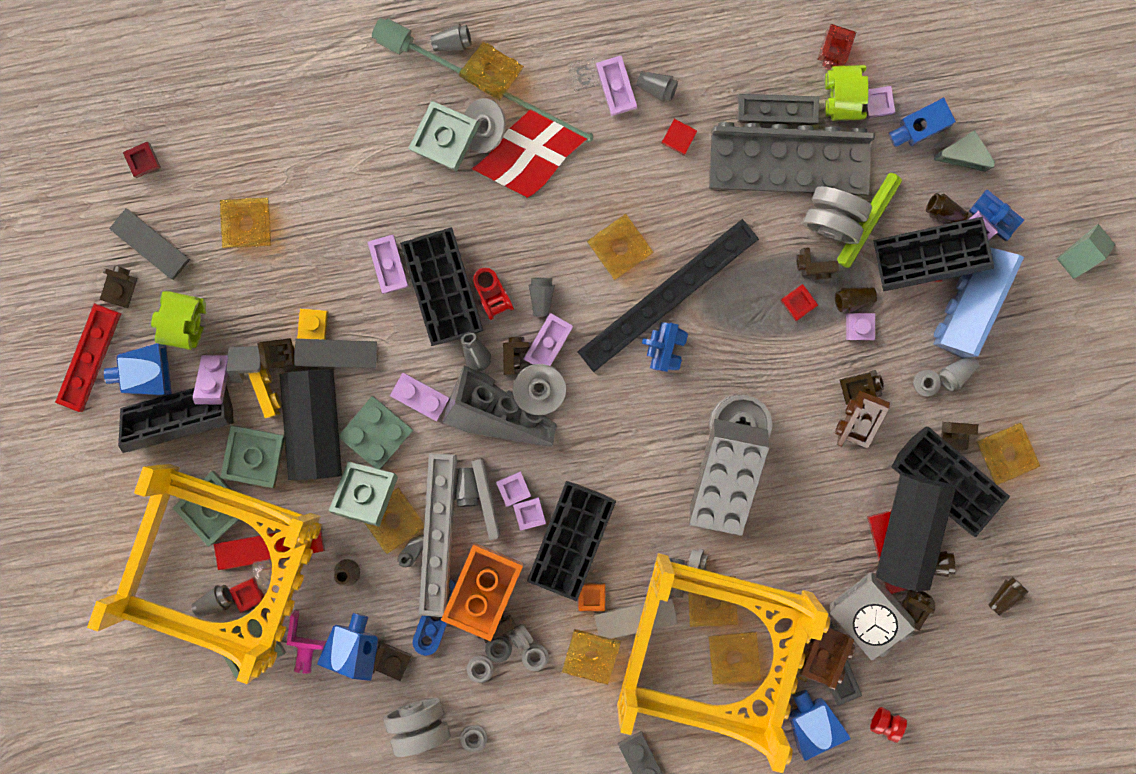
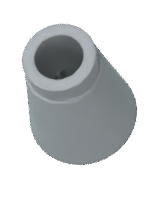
M966 357L942 368L938 376L940 377L941 384L948 391L952 392L955 389L959 390L980 366L975 357Z

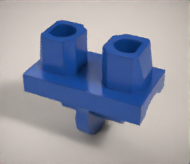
M988 189L983 192L968 211L972 215L979 211L997 229L998 233L996 234L1004 241H1008L1024 221L1021 216L1011 209V206L1003 203Z
M661 322L659 331L653 330L650 340L643 338L642 344L649 346L647 356L652 357L651 369L665 372L680 369L681 356L672 354L674 344L679 346L686 344L688 333L678 328V324Z

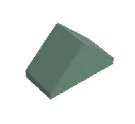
M975 130L936 154L934 158L935 161L984 172L994 168L995 161Z
M1097 224L1056 259L1074 279L1105 260L1114 248L1115 243L1101 226Z

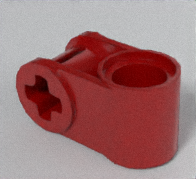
M485 267L476 271L473 279L474 285L481 297L480 300L490 321L494 319V316L508 309L510 311L514 310L507 292L502 287L496 273L492 269ZM482 273H490L493 276V284L490 287L484 288L479 285L478 279ZM503 301L502 304H499L492 308V305Z

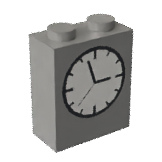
M872 572L830 603L829 613L872 661L878 656L884 657L892 650L894 644L898 641H906L914 633V619Z

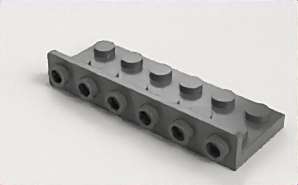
M719 122L718 126H714L711 130L709 189L814 194L817 187L824 186L857 196L869 195L871 141L875 139V133H867L865 128H853L851 132H844L839 127H826L822 131L814 130L813 126H798V129H787V125L775 124L771 128H761V124L747 123L745 127H736L732 122Z

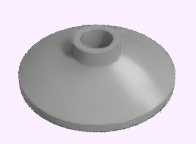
M483 98L474 101L464 113V115L480 123L469 148L475 152L487 153L495 149L503 139L506 128L505 115L500 105L493 100Z
M546 364L530 365L524 368L514 380L513 396L515 402L522 410L529 414H549L555 411L565 399V380L561 373L552 366ZM537 383L544 385L540 390L534 388Z

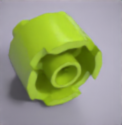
M866 65L832 66L831 70L825 73V90L830 89V98L825 100L826 117L831 116L832 121L866 119L867 113L862 112V104H868V76H862V73L866 71Z
M163 291L160 298L161 306L159 312L155 311L151 320V327L156 328L155 343L188 350L196 348L204 330V327L200 326L201 314H206L205 300L194 296Z

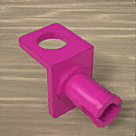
M295 610L290 615L286 645L298 648L294 671L300 673L303 670V674H308L312 671L313 651L315 649L323 650L327 641L296 637L299 611Z

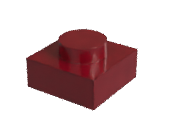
M144 142L123 152L135 178L161 168L149 142Z

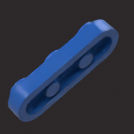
M449 578L450 593L448 594V602L456 585L452 578ZM421 615L412 642L415 651L424 656L436 652L447 623L441 621V618L435 620L432 616ZM429 636L432 643L424 644L422 638Z

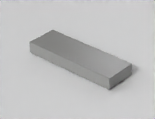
M484 459L472 460V466L489 540L499 538L501 533Z
M669 597L668 602L660 600L652 630L678 624L672 597ZM644 603L595 613L594 616L600 641L635 634Z

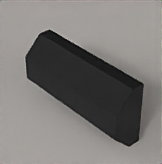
M983 216L873 240L883 292L994 269Z
M450 227L400 242L431 346L461 339L467 333L476 334L482 332L483 327L453 228Z
M310 370L279 374L288 480H309L342 476L334 370Z
M227 386L225 387L222 404H195L193 400L195 388L120 408L118 447L122 453L132 452L234 424L233 406Z
M924 427L914 435L897 454L892 468L899 474L903 473L955 485L956 489L949 517L973 537L978 536L1010 498L1004 490L930 427Z
M900 473L876 578L893 586L913 591H928L931 589L956 489L955 485Z
M566 481L527 582L577 601L616 500L584 486Z

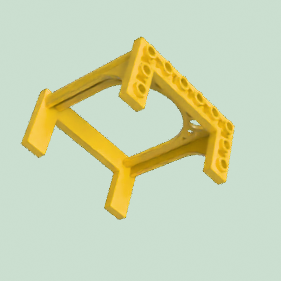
M172 464L143 466L134 493L143 497L150 496L117 594L96 601L87 628L98 632L124 620L134 622L213 650L227 657L240 669L236 681L248 684L253 679L258 678L261 673H265L268 667L272 668L275 663L277 652L274 650L277 641L281 642L284 637L286 626H283L286 616H290L293 611L295 601L292 598L295 590L298 591L302 585L304 575L301 572L304 564L308 565L313 550L310 549L312 540L317 539L322 524L318 522L321 516L313 513L303 515L179 472L180 467ZM170 495L243 520L252 526L265 541L272 562L271 581L263 600L248 615L230 622H209L136 597ZM268 528H271L273 531H276V528L281 530L273 537L268 535ZM282 537H286L283 545L291 548L287 552H279L275 548L276 542ZM290 557V559L284 563V566H286V568H281L279 566L280 559ZM274 585L279 586L278 592L273 591ZM264 608L270 610L267 613V620L261 615ZM255 619L261 624L263 630L261 637L257 638L251 635L248 629L249 620ZM235 626L241 627V633L243 637L239 636L240 632H233Z
M658 553L617 702L620 733L632 734L637 712L715 731L738 739L766 755L772 771L783 773L785 765L790 764L793 753L782 729L783 720L788 719L791 705L789 699L791 694H795L798 679L796 675L798 668L802 669L804 665L805 653H803L805 643H809L811 638L821 641L823 632L827 633L830 626L828 612L813 592L802 590L800 595L671 562L668 555ZM671 588L741 605L754 612L764 622L772 639L773 660L766 679L754 693L735 703L712 705L637 686L660 600L668 602ZM767 610L774 614L771 619L766 617ZM783 618L792 620V626L787 631H775V624ZM789 638L784 643L786 647L781 648L779 646L780 640ZM777 665L781 666L780 671H775ZM768 688L774 689V692L771 691L772 700L765 696ZM755 700H762L766 703L768 707L766 715L759 716L753 711L752 705ZM745 707L749 717H746L745 713H738V711Z

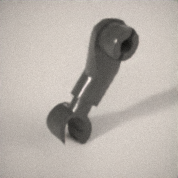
M424 534L410 539L400 552L397 562L400 563L401 567H410L414 564L423 550Z

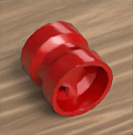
M879 707L872 718L870 730L878 735L884 734L888 740L898 743L905 733L907 719L900 715L894 716L888 709Z

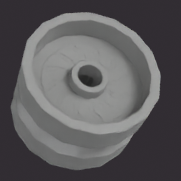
M824 186L817 187L811 199L816 208L809 209L806 212L802 224L811 231L830 239L849 244H858L864 231L859 223L868 220L872 210L871 204L842 190Z
M746 395L726 397L716 404L710 414V433L714 419L733 423L741 419L744 425L767 429L769 437L771 435V414L764 403L755 397Z
M430 698L410 703L384 716L383 721L386 731L390 734H396L390 741L394 756L405 757L435 748L450 739L451 734L447 722L438 720L444 713L440 699Z

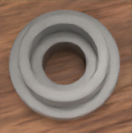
M922 370L914 377L913 386L918 394L932 396L939 391L941 380L936 372ZM926 378H929L932 382L929 388L924 386Z
M699 549V551L692 550L688 566L702 570L706 569L708 556L704 555V549Z
M522 624L511 630L512 634L509 637L517 649L522 647L524 650L530 648L529 644L533 642V639Z
M540 644L529 645L530 648L522 653V662L527 669L539 671L548 663V652ZM534 652L539 653L540 659L533 661L530 655Z
M482 655L473 657L467 665L468 676L477 683L488 681L494 671L492 661ZM478 664L485 666L483 673L476 671L475 667Z
M469 725L461 733V744L467 751L478 752L487 743V733L479 725ZM471 734H477L479 736V740L473 742L469 739V736Z

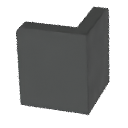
M258 346L229 347L227 373L232 383H243L244 373L260 372L261 361Z

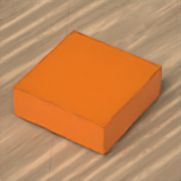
M584 583L578 598V611H605V583Z

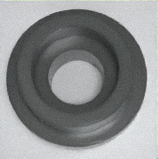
M501 635L486 643L485 652L490 660L503 662L511 655L512 645L508 638ZM501 644L504 650L498 653L494 650V645Z

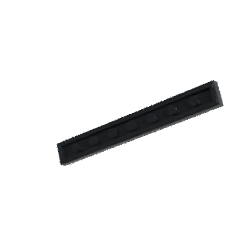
M742 218L577 351V353L594 373L758 241L759 238Z

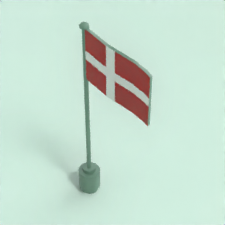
M380 18L377 21L372 32V38L376 39V43L399 55L403 51L408 52L411 48L529 109L524 116L507 130L500 144L479 164L471 168L481 175L529 198L547 183L566 157L585 141L589 143L593 140L592 133L587 134L413 44L414 38L410 36V29L388 18L386 20Z

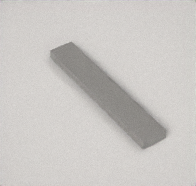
M429 453L419 615L442 617L448 604L457 455Z

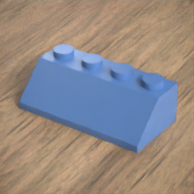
M990 247L994 269L960 277L956 285L958 292L945 308L947 316L943 323H939L934 332L936 339L933 345L961 358L978 357L1024 259L1023 256Z

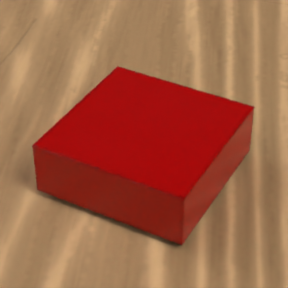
M674 118L661 144L685 156L697 130Z
M803 284L780 300L795 321L818 306Z
M255 576L229 589L240 613L260 604L264 598V594Z

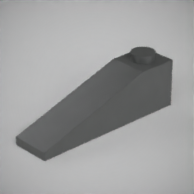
M465 365L463 366L448 401L443 423L467 433L549 447L553 445L556 423L544 415H533L525 412V410H522L517 405L510 390L507 393L494 384L496 380L489 375L474 371Z

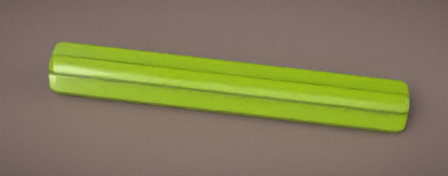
M889 173L870 203L872 210L868 220L859 223L864 230L859 243H846L839 254L837 261L841 266L846 268L852 266L902 183V178L897 174Z

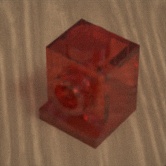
M831 24L825 32L817 60L823 61L822 66L827 69H831L832 66H844L847 63L857 32ZM831 47L836 48L838 54L830 52L829 49Z

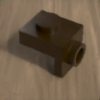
M809 247L801 249L800 254L796 256L797 269L802 271V277L815 275V280L832 278L831 274L839 271L838 261L811 263Z
M909 590L901 605L914 619L915 629L920 631L929 614L934 613L935 601L932 600L931 595L924 591Z

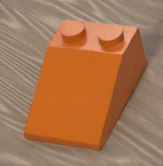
M474 542L441 621L491 641L522 570L523 563Z

